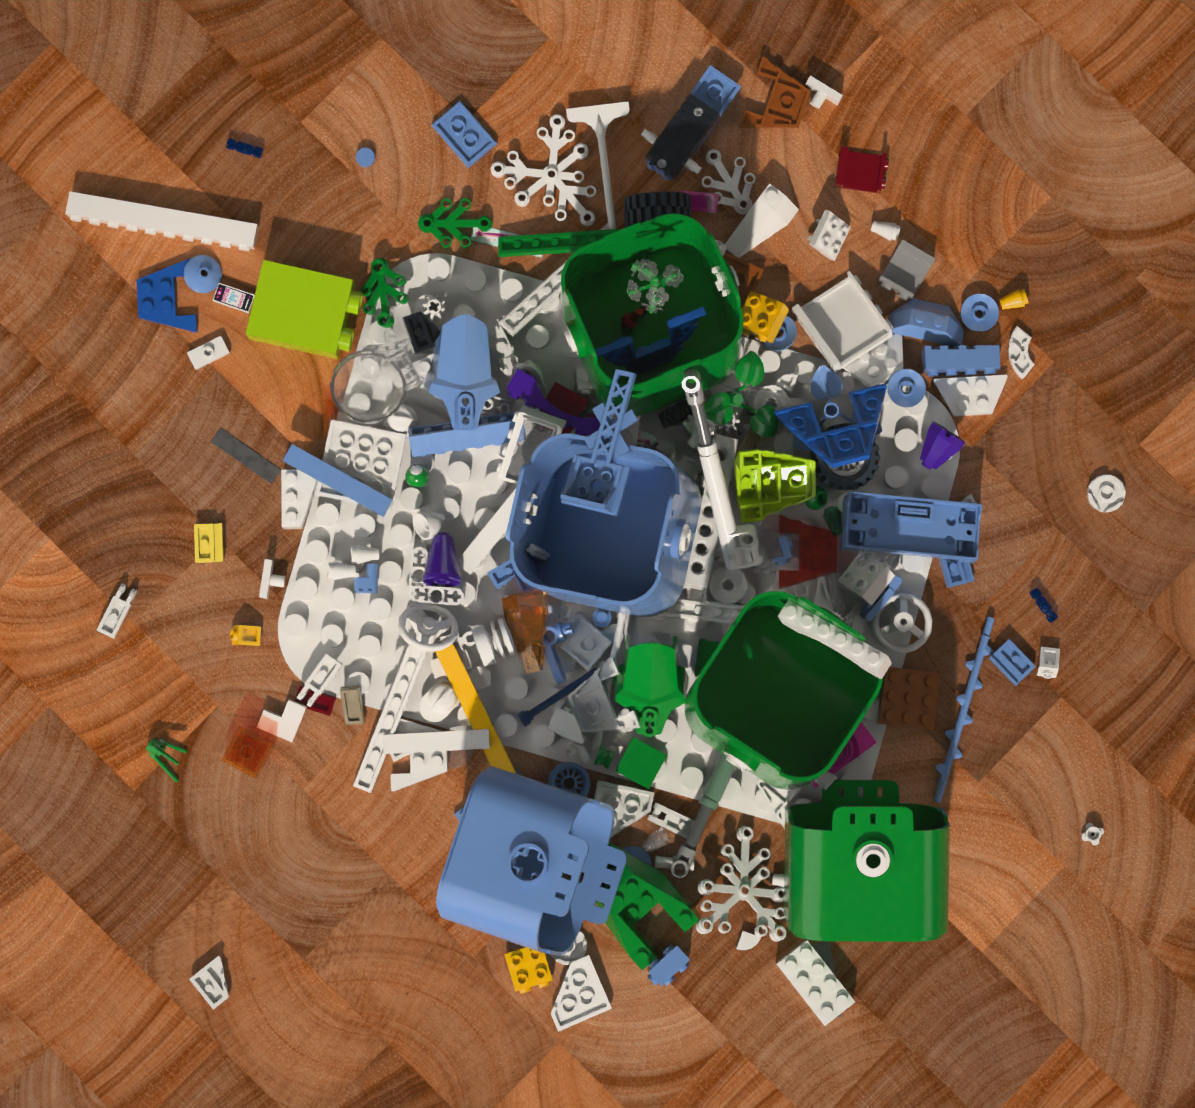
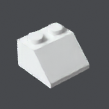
M561 706V709L556 707L547 729L583 745L584 739L575 715L572 714V710Z

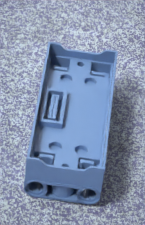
M849 491L844 496L840 550L852 552L860 550L953 559L957 562L974 563L978 560L979 553L978 543L982 504Z

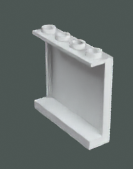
M850 271L847 272L848 278L804 306L800 307L797 304L792 307L793 315L835 373L893 336L891 322L882 317L881 314L883 312L880 307L872 303L870 293L861 288V281L856 275L853 276Z

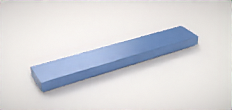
M293 444L283 459V462L382 517L385 516L393 502L389 497Z

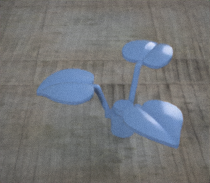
M821 365L816 370L811 381L812 395L817 400L827 398L828 402L824 407V416L819 423V427L823 425L827 418L833 420L838 416L851 422L850 424H858L854 412L851 419L842 412H839V407L836 403L831 402L830 397H837L842 391L843 384L840 376L825 365ZM878 422L876 435L882 432L880 422ZM793 434V448L802 451L811 450Z

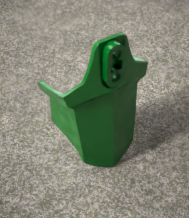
M626 635L623 663L618 665L620 674L614 676V701L627 708L629 712L636 711L642 726L636 728L638 734H643L646 737L660 735L671 711L684 704L687 695V672L684 667L679 665L677 636L673 637L672 646L657 642H646L631 646L630 635Z

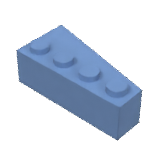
M966 345L955 346L953 349H950L948 346H939L932 350L931 346H924L921 350L922 374H927L928 377L938 376V373H946V376L958 375L957 372H965V375H975L977 371H984V374H995L1000 369L999 345H975L971 349Z

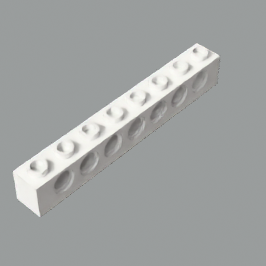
M716 434L713 439L716 440L718 452L724 455V461H721L728 491L738 439ZM702 476L700 481V487H702L701 510L684 587L705 591L708 587L718 532L714 515L708 517L704 514V508L712 510L705 478ZM701 526L708 528V535L701 534ZM697 545H702L705 548L704 554H699L696 551ZM692 564H699L701 567V572H694L692 570Z

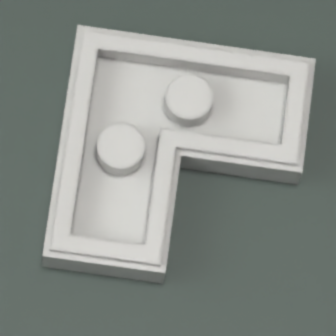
M289 699L282 716L264 709L257 728L293 742L307 706Z

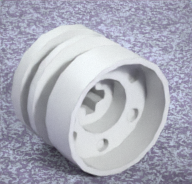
M502 618L497 619L500 628L496 629L493 621L490 622L491 631L487 632L483 625L471 629L484 667L496 663V653H500L503 660H505L504 650L508 649L510 656H515L513 638L509 627Z

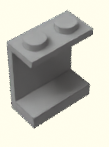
M902 239L878 282L881 283L880 286L888 291L892 289L897 292L899 298L905 301L907 299L912 300L936 258Z

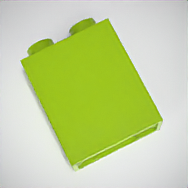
M263 260L246 335L250 340L339 359L341 350L348 352L351 350L354 329L346 328L349 313L359 314L363 292L355 291L356 285L352 279Z

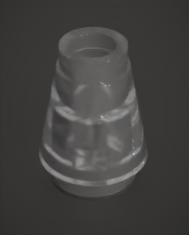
M662 827L660 829L656 828L641 846L648 854L667 845L671 839Z

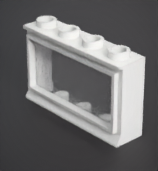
M524 405L520 411L516 410L513 422H516L515 426L510 428L507 436L510 442L509 445L505 444L502 455L505 457L503 461L500 460L497 472H500L498 479L517 485L523 463L529 464L532 454L542 442L550 437L561 434L566 420Z

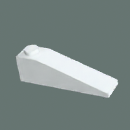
M769 184L725 243L727 245L726 250L735 257H742L758 244L786 227L799 209L786 195Z

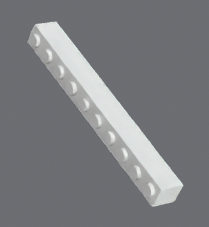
M71 191L69 192L65 213L70 217V220L75 222L88 220L93 225L105 223L108 224V227L116 229L119 226H123L128 231L137 232L140 229L145 230V233L150 235H156V232L163 233V236L168 238L180 236L182 240L190 242L197 239L207 245H212V242L220 243V246L225 248H231L232 245L237 246L242 251L255 249L259 226L254 223Z

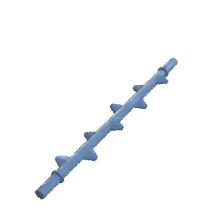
M987 617L975 660L965 663L971 674L965 694L956 696V700L960 703L961 708L955 728L945 731V735L951 742L945 762L936 765V770L941 776L940 780H938L939 783L933 800L935 802L941 803L945 787L948 784L947 780L953 759L962 757V753L957 749L963 725L973 722V719L967 712L973 691L981 689L983 686L977 679L983 657L993 654V650L987 645L988 640L991 638L990 633L995 620L992 617Z

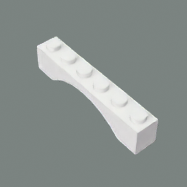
M790 600L787 601L778 615L782 624L827 645L879 679L883 678L892 664L888 655Z

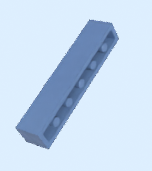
M515 412L480 417L478 427L475 430H454L451 421L408 428L412 457L444 454L449 451H463L468 448L479 449L488 445L498 446L510 442L507 436L510 428L515 426L516 422H513ZM469 419L462 420V423L465 425L469 422ZM524 422L517 442L526 440Z

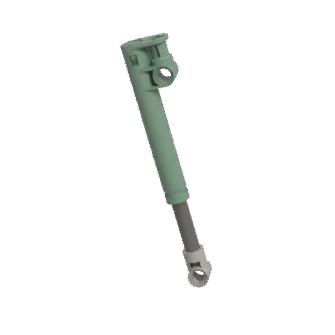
M720 753L703 791V796L699 800L701 806L683 846H680L672 864L671 871L676 877L681 878L687 875L697 853L695 849L712 810H717L718 803L721 801L735 769V766L726 760L727 757ZM678 863L683 864L686 868L682 875H678L674 871V867Z

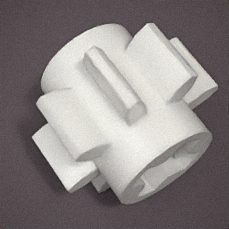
M438 296L432 300L430 297H427L429 302L423 304V307L427 308L424 315L430 314L431 320L434 319V316H438L441 319V312H446V309L442 308L445 301L439 302ZM431 305L438 306V311L431 310Z
M737 412L732 416V425H720L719 430L724 428L726 433H728L729 429L732 428L736 431L734 424L740 423V420L735 419Z

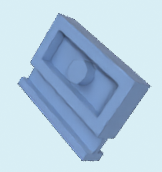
M939 558L947 588L975 581L970 563Z
M1010 639L988 658L1014 686L1036 667Z

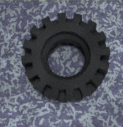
M685 399L663 410L658 414V417L664 429H667L687 419L688 415L692 416L693 413L691 405Z

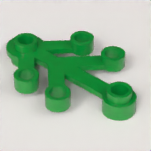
M448 198L443 199L441 205L431 215L424 214L418 220L419 229L424 233H432L444 248L451 247L452 239L449 236H444L438 228H446L460 242L463 248L470 247L471 239L468 236H464L457 228H478L482 232H488L492 228V220L488 216H481L478 220H456L464 211L471 208V201L467 198L462 199L460 205L445 220L437 219L445 211L452 208V201ZM446 201L450 203V206L447 208L443 206V203ZM465 201L469 203V206L466 208L462 206V203ZM426 220L431 221V225L425 226L424 222ZM483 220L488 221V225L482 226L481 222ZM443 240H450L449 245H444ZM462 240H469L468 245H463Z
M377 258L371 263L372 274L361 288L363 295L370 297L368 302L364 304L363 311L368 315L374 314L376 311L375 304L380 298L382 312L377 317V323L384 328H390L394 324V317L390 314L388 294L393 296L400 304H406L409 297L406 293L399 292L388 285L385 275L391 278L394 284L399 287L406 284V277L390 270L386 259ZM378 279V286L374 291L373 285Z

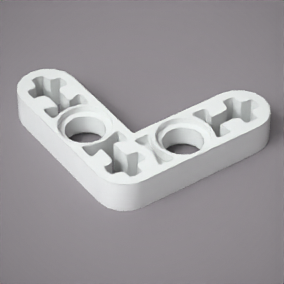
M415 548L411 553L408 590L410 600L415 603L457 606L462 604L464 593L459 588L427 586L423 583V579H414V571H425V568L421 566L413 567L414 563L418 564V558L415 557V554H418L420 550L422 551L425 558L421 559V565L425 564V567L429 556L425 548ZM419 589V592L426 593L425 589H429L428 601H425V596H419V599L416 600L412 592ZM434 590H439L442 593V598L438 601H434L431 598V593ZM444 590H448V595H454V592L457 591L458 595H461V599H457V602H454L452 598H447L448 602H444Z

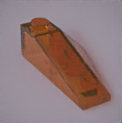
M538 590L516 593L501 598L504 618L509 627L525 674L543 670L545 649L543 634H546L547 627H544L545 615L548 616L546 593Z

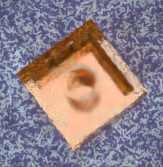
M239 726L221 761L257 779L275 744Z

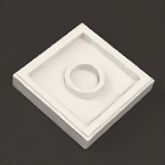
M583 617L574 628L575 633L568 635L567 640L559 648L589 672L613 641Z

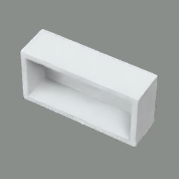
M804 940L776 962V965L824 1026L855 1003L807 940Z

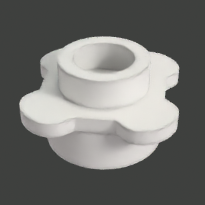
M1092 823L1086 824V830L1081 835L1082 840L1089 841L1092 845H1098L1104 830L1101 827L1093 826Z

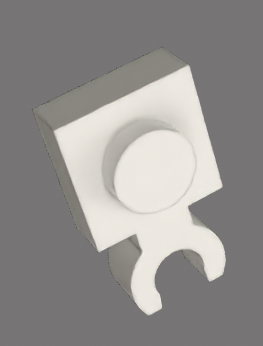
M472 631L466 632L462 637H460L458 632V637L453 642L457 652L464 650L462 646L464 644L467 646L475 644V641H467V636L471 635ZM450 634L439 637L440 641H445Z

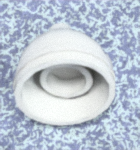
M432 510L419 511L413 516V526L421 538L428 540L440 531L445 517L442 513H436Z

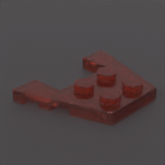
M779 515V534H799V570H779V589L836 573L837 533Z

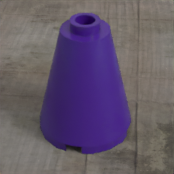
M440 532L433 538L423 574V583L428 586L437 587L438 584H444V587L458 586L461 582V575L453 537L449 536V533Z

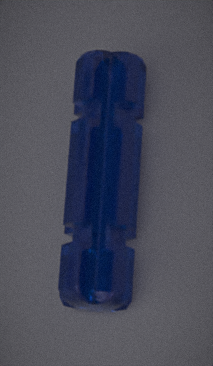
M232 138L227 140V149H236L237 152L250 156L252 154L256 158L262 157L263 149L261 147H254L241 141L236 142Z
M1035 588L1030 592V596L1036 600L1035 603L1042 613L1046 614V619L1050 623L1055 621L1058 615L1055 611H1052L1053 608L1047 599L1041 595L1040 589Z

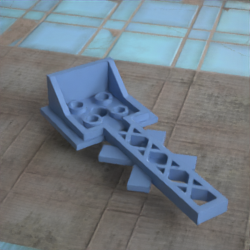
M616 369L606 406L604 403H601L592 409L600 422L599 430L584 439L590 450L594 448L592 457L574 454L566 486L560 496L562 499L561 503L618 516L631 467L612 463L615 451L619 457L630 451L621 435V431L638 421L632 409L626 412L636 378L635 373ZM620 376L629 377L628 384L620 387L618 384ZM621 394L623 402L615 406L614 398ZM616 414L618 418L613 421L611 416ZM609 439L610 442L605 445L604 441ZM605 452L607 460H599L598 455ZM595 481L601 482V487L598 490L593 489Z

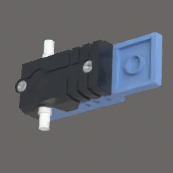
M710 65L659 136L646 129L642 132L641 136L653 144L645 155L647 168L652 171L655 170L666 181L672 179L676 182L685 168L698 174L702 167L698 166L691 159L716 126L722 114L741 89V86Z

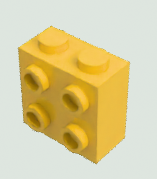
M751 291L742 308L744 320L742 335L747 337L749 335L755 336V339L762 343L766 341L773 343L789 309L782 302Z
M524 947L504 954L515 992L520 990L522 994L531 991L532 986L538 985L539 988L550 985L549 981H552L553 977L545 953Z

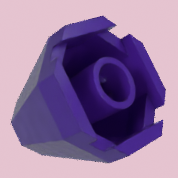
M933 421L928 428L921 452V465L929 470L932 468L937 469L960 451L965 441Z

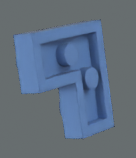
M511 559L487 572L496 589L513 580L523 596L536 589L525 583L517 575L512 566Z

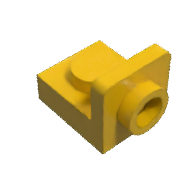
M235 625L231 629L230 640H232V645L260 646L261 627Z

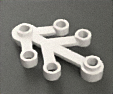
M716 149L709 150L706 154V161L708 164L716 167L724 182L715 181L710 176H705L702 179V186L704 188H715L731 192L734 199L723 197L721 193L715 192L721 198L718 204L732 206L738 214H747L753 206L749 195L752 184H754L756 179L755 175L747 173L744 176L745 186L741 195L738 190V184L742 168L746 164L743 157L735 159V169L731 178L721 162V153ZM713 153L717 155L715 160L710 158V155ZM738 160H742L743 165L738 166L736 162ZM746 177H753V181L748 182L746 180ZM709 179L711 184L705 185L704 180ZM745 202L747 206L745 208L740 207V203Z

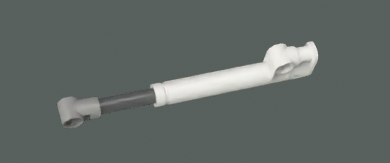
M689 369L683 375L682 387L685 390L687 402L692 408L699 438L697 448L726 568L734 570L759 565L764 559L763 556L759 555L757 529L751 524L739 526L735 524L716 440L711 438L703 404L705 397L701 385V375L697 370ZM687 379H694L696 382L689 383ZM749 534L752 537L746 538L744 535Z

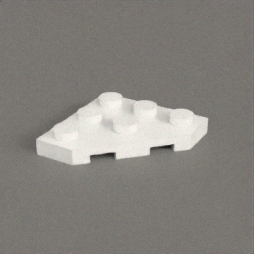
M598 780L594 800L611 805L614 810L611 837L651 812L654 792Z
M589 954L570 963L551 1010V1016L558 1032L612 1009Z

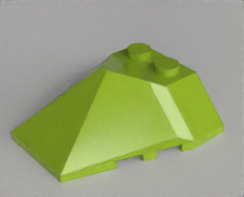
M762 449L738 451L734 461L735 498L741 523L761 521L770 514L782 512V509L795 506L816 497L815 460Z

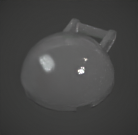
M402 349L389 357L375 353L373 350H362L349 354L338 363L334 369L330 389L335 405L343 415L358 423L375 424L388 420L395 415L403 405L406 394L421 386L425 379L418 374L411 363L406 349ZM399 360L402 361L413 379L407 384L402 371L395 364Z

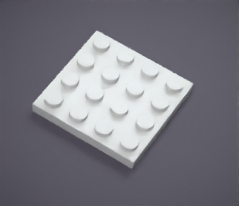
M331 420L323 461L394 500L407 435ZM318 481L315 495L357 503ZM392 502V504L390 505V507H389L388 510H392L393 502Z

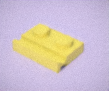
M194 524L195 563L224 562L223 524Z

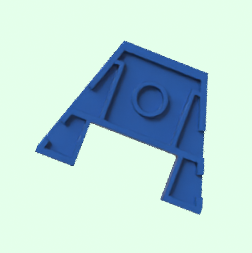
M192 258L136 280L139 319L197 333L196 315H176L174 278L184 277V268Z

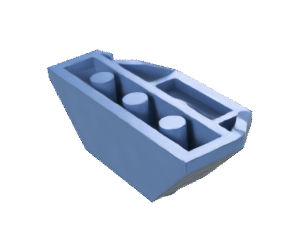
M912 298V300H909L889 315L888 320L893 326L892 333L954 347L962 345L964 329L950 306Z

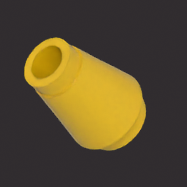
M1017 289L999 299L1003 310L1025 307V304H1029L1025 289Z

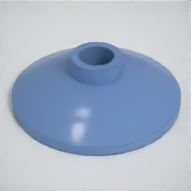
M206 255L193 257L184 268L186 284L190 289L198 293L213 291L217 288L222 278V271L218 262ZM201 270H205L207 272V276H202Z
M974 294L968 297L961 307L963 323L966 327L976 332H984L991 329L999 317L997 303L985 294ZM976 311H981L982 317H977Z
M789 316L785 317L774 342L766 341L763 343L769 350H785L795 341L797 327ZM783 333V335L780 338H778V334Z
M903 369L894 373L887 385V392L892 402L906 408L917 405L923 399L926 391V385L922 376L910 369ZM903 386H908L909 392H903Z

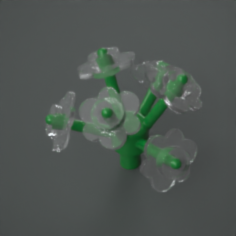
M642 259L640 262L636 260L635 263H632V268L630 269L633 271L631 277L638 270V278L642 281H650V283L638 287L636 282L634 283L633 280H629L627 287L629 297L639 302L641 297L640 291L649 288L646 298L649 300L650 305L642 303V306H646L645 310L649 311L650 314L657 313V310L662 311V308L656 306H663L669 299V295L665 292L664 287L666 285L679 286V283L683 281L680 269L678 267L674 268L673 265H668L663 275H657L658 269L655 262H651L648 259Z

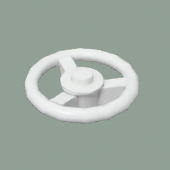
M898 592L893 594L873 618L871 626L874 637L881 646L891 652L905 654L916 651L926 643L932 631L933 620L930 609L922 599L910 593ZM899 600V612L892 616L890 625L880 629L879 620L883 609L891 602ZM907 601L917 605L923 612L925 619L924 631H921L914 625L913 618L908 613ZM893 631L897 634H907L910 632L918 640L912 644L901 646L887 641L884 636Z
M414 604L403 611L398 621L401 637L418 650L428 652L441 651L451 646L458 637L459 627L455 617L447 609L437 604ZM416 611H433L444 616L446 620L438 622L431 617L421 618ZM407 618H409L417 634L416 639L406 630ZM451 628L450 636L445 641L434 644L437 637Z

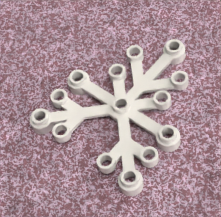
M555 114L550 118V126L553 129L552 138L548 135V130L545 127H540L537 130V137L543 140L550 148L549 166L545 167L544 170L526 168L519 159L518 153L510 151L507 159L515 167L505 166L502 162L497 161L491 165V173L496 178H501L505 174L514 175L505 179V187L509 190L514 189L516 184L526 176L541 178L526 191H519L515 194V203L520 207L527 206L530 202V197L546 184V196L543 198V203L547 207L553 206L555 202L553 197L555 184L560 190L558 210L555 213V218L560 222L566 219L565 208L567 199L579 213L581 224L585 227H590L595 223L594 213L586 211L573 194L586 195L588 198H592L596 195L595 187L592 185L587 187L566 186L562 182V180H570L576 183L583 182V172L576 171L570 173L562 171L577 159L583 160L587 158L589 149L587 145L579 143L574 147V152L557 165L558 150L568 142H572L575 139V133L572 130H566L563 137L559 139L560 130L565 126V119L562 115ZM560 119L561 123L556 125L554 120ZM541 130H544L546 132V135L540 136L539 132ZM571 133L573 137L571 139H567L566 134ZM584 148L585 152L580 154L577 150ZM511 154H515L517 158L515 160H511L509 156ZM501 166L502 170L500 172H496L495 167ZM550 171L555 172V176L549 177L548 173ZM580 174L582 175V178L580 180H576L575 175ZM509 180L514 182L511 187L507 186V181ZM590 188L594 190L592 195L587 193V190ZM520 195L526 197L524 201H520L518 198ZM546 198H551L553 200L552 203L547 204L545 202ZM559 212H562L565 216L563 218H558L557 214ZM590 215L591 220L585 221L584 216Z
M749 826L740 827L736 833L738 840L741 841V861L735 855L734 847L731 844H726L721 848L722 855L726 856L740 872L739 879L733 872V866L730 863L723 864L720 868L721 874L726 876L734 886L714 884L710 879L699 882L698 891L701 895L707 896L713 892L734 895L724 904L713 903L710 900L703 901L700 904L703 912H715L708 918L700 919L696 923V929L700 934H707L712 931L713 924L720 918L719 932L723 934L731 930V924L728 922L729 909L739 900H746L757 913L755 935L758 937L765 936L768 932L766 924L770 928V938L778 942L786 937V929L781 925H777L771 917H775L778 920L785 918L784 908H763L754 896L768 897L775 903L784 902V888L777 887L773 890L753 888L761 880L769 877L770 871L766 867L758 869L757 874L748 881V873L761 861L770 857L769 849L762 848L749 862V844L754 834ZM744 830L749 832V836H745ZM726 847L730 849L729 854L725 851ZM762 851L766 852V857L762 856ZM725 866L729 868L728 873L724 870ZM761 870L765 871V877L761 875ZM706 883L710 885V890L705 888ZM743 887L747 890L746 894L742 892ZM779 891L783 893L782 898L778 895ZM705 903L709 904V909L704 907ZM778 910L782 912V917L778 915ZM704 922L708 923V929L704 927ZM723 924L727 926L726 931L722 929ZM759 928L763 929V934L759 933ZM778 929L782 932L781 936L777 934Z

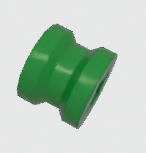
M600 746L594 764H601L604 768L609 769L615 751H607L604 747Z

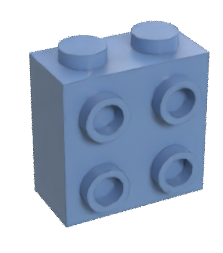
M670 944L662 951L664 955L660 959L656 958L648 965V978L655 986L657 984L668 986L675 979L673 975L676 972L680 971L682 973L689 966L687 962L690 959L677 944L674 946Z

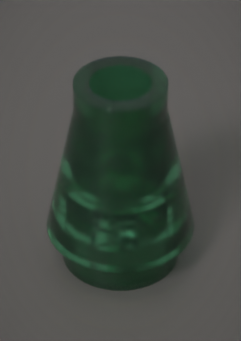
M836 506L827 507L824 510L823 518L831 535L838 536L842 533L841 511Z

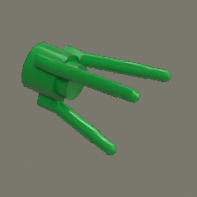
M154 737L147 745L146 751L150 753L149 756L175 782H178V778L158 757L163 755L174 764L179 765L177 760L165 752L166 747L164 745L183 753H187V750L166 742L162 738L158 740Z

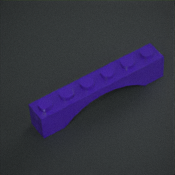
M520 369L516 370L506 387V391L509 392L508 396L517 401L519 398L522 399L527 407L537 408L543 413L566 420L564 428L567 430L569 427L574 429V434L588 437L600 428V422L597 417L580 418L566 414L554 407L539 390L535 378Z

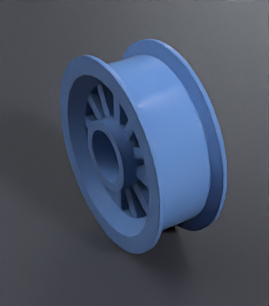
M564 762L557 765L551 771L548 777V785L554 787L561 785L560 789L569 792L573 791L575 794H578L575 791V788L581 790L578 795L586 797L590 788V778L587 771L581 765L574 762ZM567 769V776L564 775L562 770ZM569 769L574 770L571 776L569 774ZM559 772L563 776V779L557 776ZM575 772H579L580 774L574 778ZM582 776L583 781H576ZM555 778L560 780L561 783H555ZM566 778L574 780L575 785L573 788L566 789L563 782ZM583 783V788L577 786V784Z

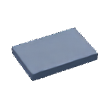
M461 101L456 103L431 125L468 169L497 145V142Z

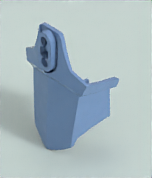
M468 314L457 316L442 325L441 333L435 340L433 372L426 377L424 383L428 393L443 400L454 430H475L478 427L485 402L500 393L497 381L491 374L487 325ZM463 398H467L469 400V403L466 406H464V404L462 403ZM464 417L469 419L466 425L462 423Z

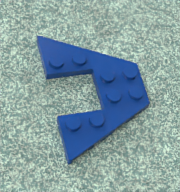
M704 307L684 315L672 317L667 321L669 338L665 340L659 339L647 347L642 346L635 351L634 342L631 336L618 338L615 342L596 349L595 353L597 358L604 357L607 362H613L614 365L619 367L625 366L626 370L641 374L674 361L677 353L683 348V341L689 340L693 330L699 325L697 321L700 317L705 316L706 312Z
M884 383L849 392V398L858 424L821 433L812 402L776 410L774 415L831 468L870 459L887 385Z

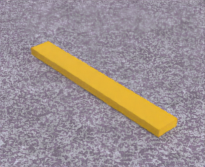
M454 643L441 651H435L473 730L489 729L490 749H483L490 765L517 774Z

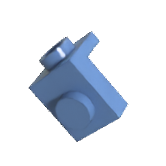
M786 535L777 538L782 556L772 559V563H777L778 566L788 564V560L792 558L790 550H793L791 540L787 539Z

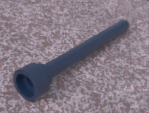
M597 668L587 672L530 711L526 710L524 712L523 710L519 712L517 716L525 727L532 723L531 721L534 719V716L573 692L585 680L589 679Z

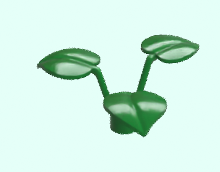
M749 351L735 366L737 380L745 384L735 388V391L719 392L711 396L704 404L707 420L714 424L724 425L733 416L732 407L744 408L754 413L749 420L753 432L762 437H773L777 433L779 420L774 415L776 410L772 406L762 405L757 411L742 404L743 396L740 391L745 389L748 384L752 386L759 385L764 377V366L760 357L754 351Z

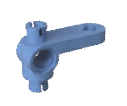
M559 622L538 630V635L531 636V642L537 641L532 643L534 648L543 647L552 675L558 685L566 682V675L555 645L566 641L568 635L575 633L574 629L568 630V628L573 627L571 622L564 625ZM550 630L555 635L553 641L547 638V633Z

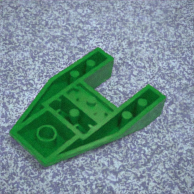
M609 842L608 846L625 852L627 862L609 917L605 923L630 958L643 970L657 958L659 953L635 928V923L658 903L684 932L689 930L702 916L663 872ZM608 864L607 869L616 871L617 866ZM603 882L601 887L610 889L611 886ZM596 901L598 907L604 908V903Z

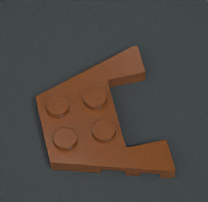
M762 56L757 74L773 79L775 83L764 115L744 110L739 127L799 128L811 91L784 73L778 66L772 64L766 57Z

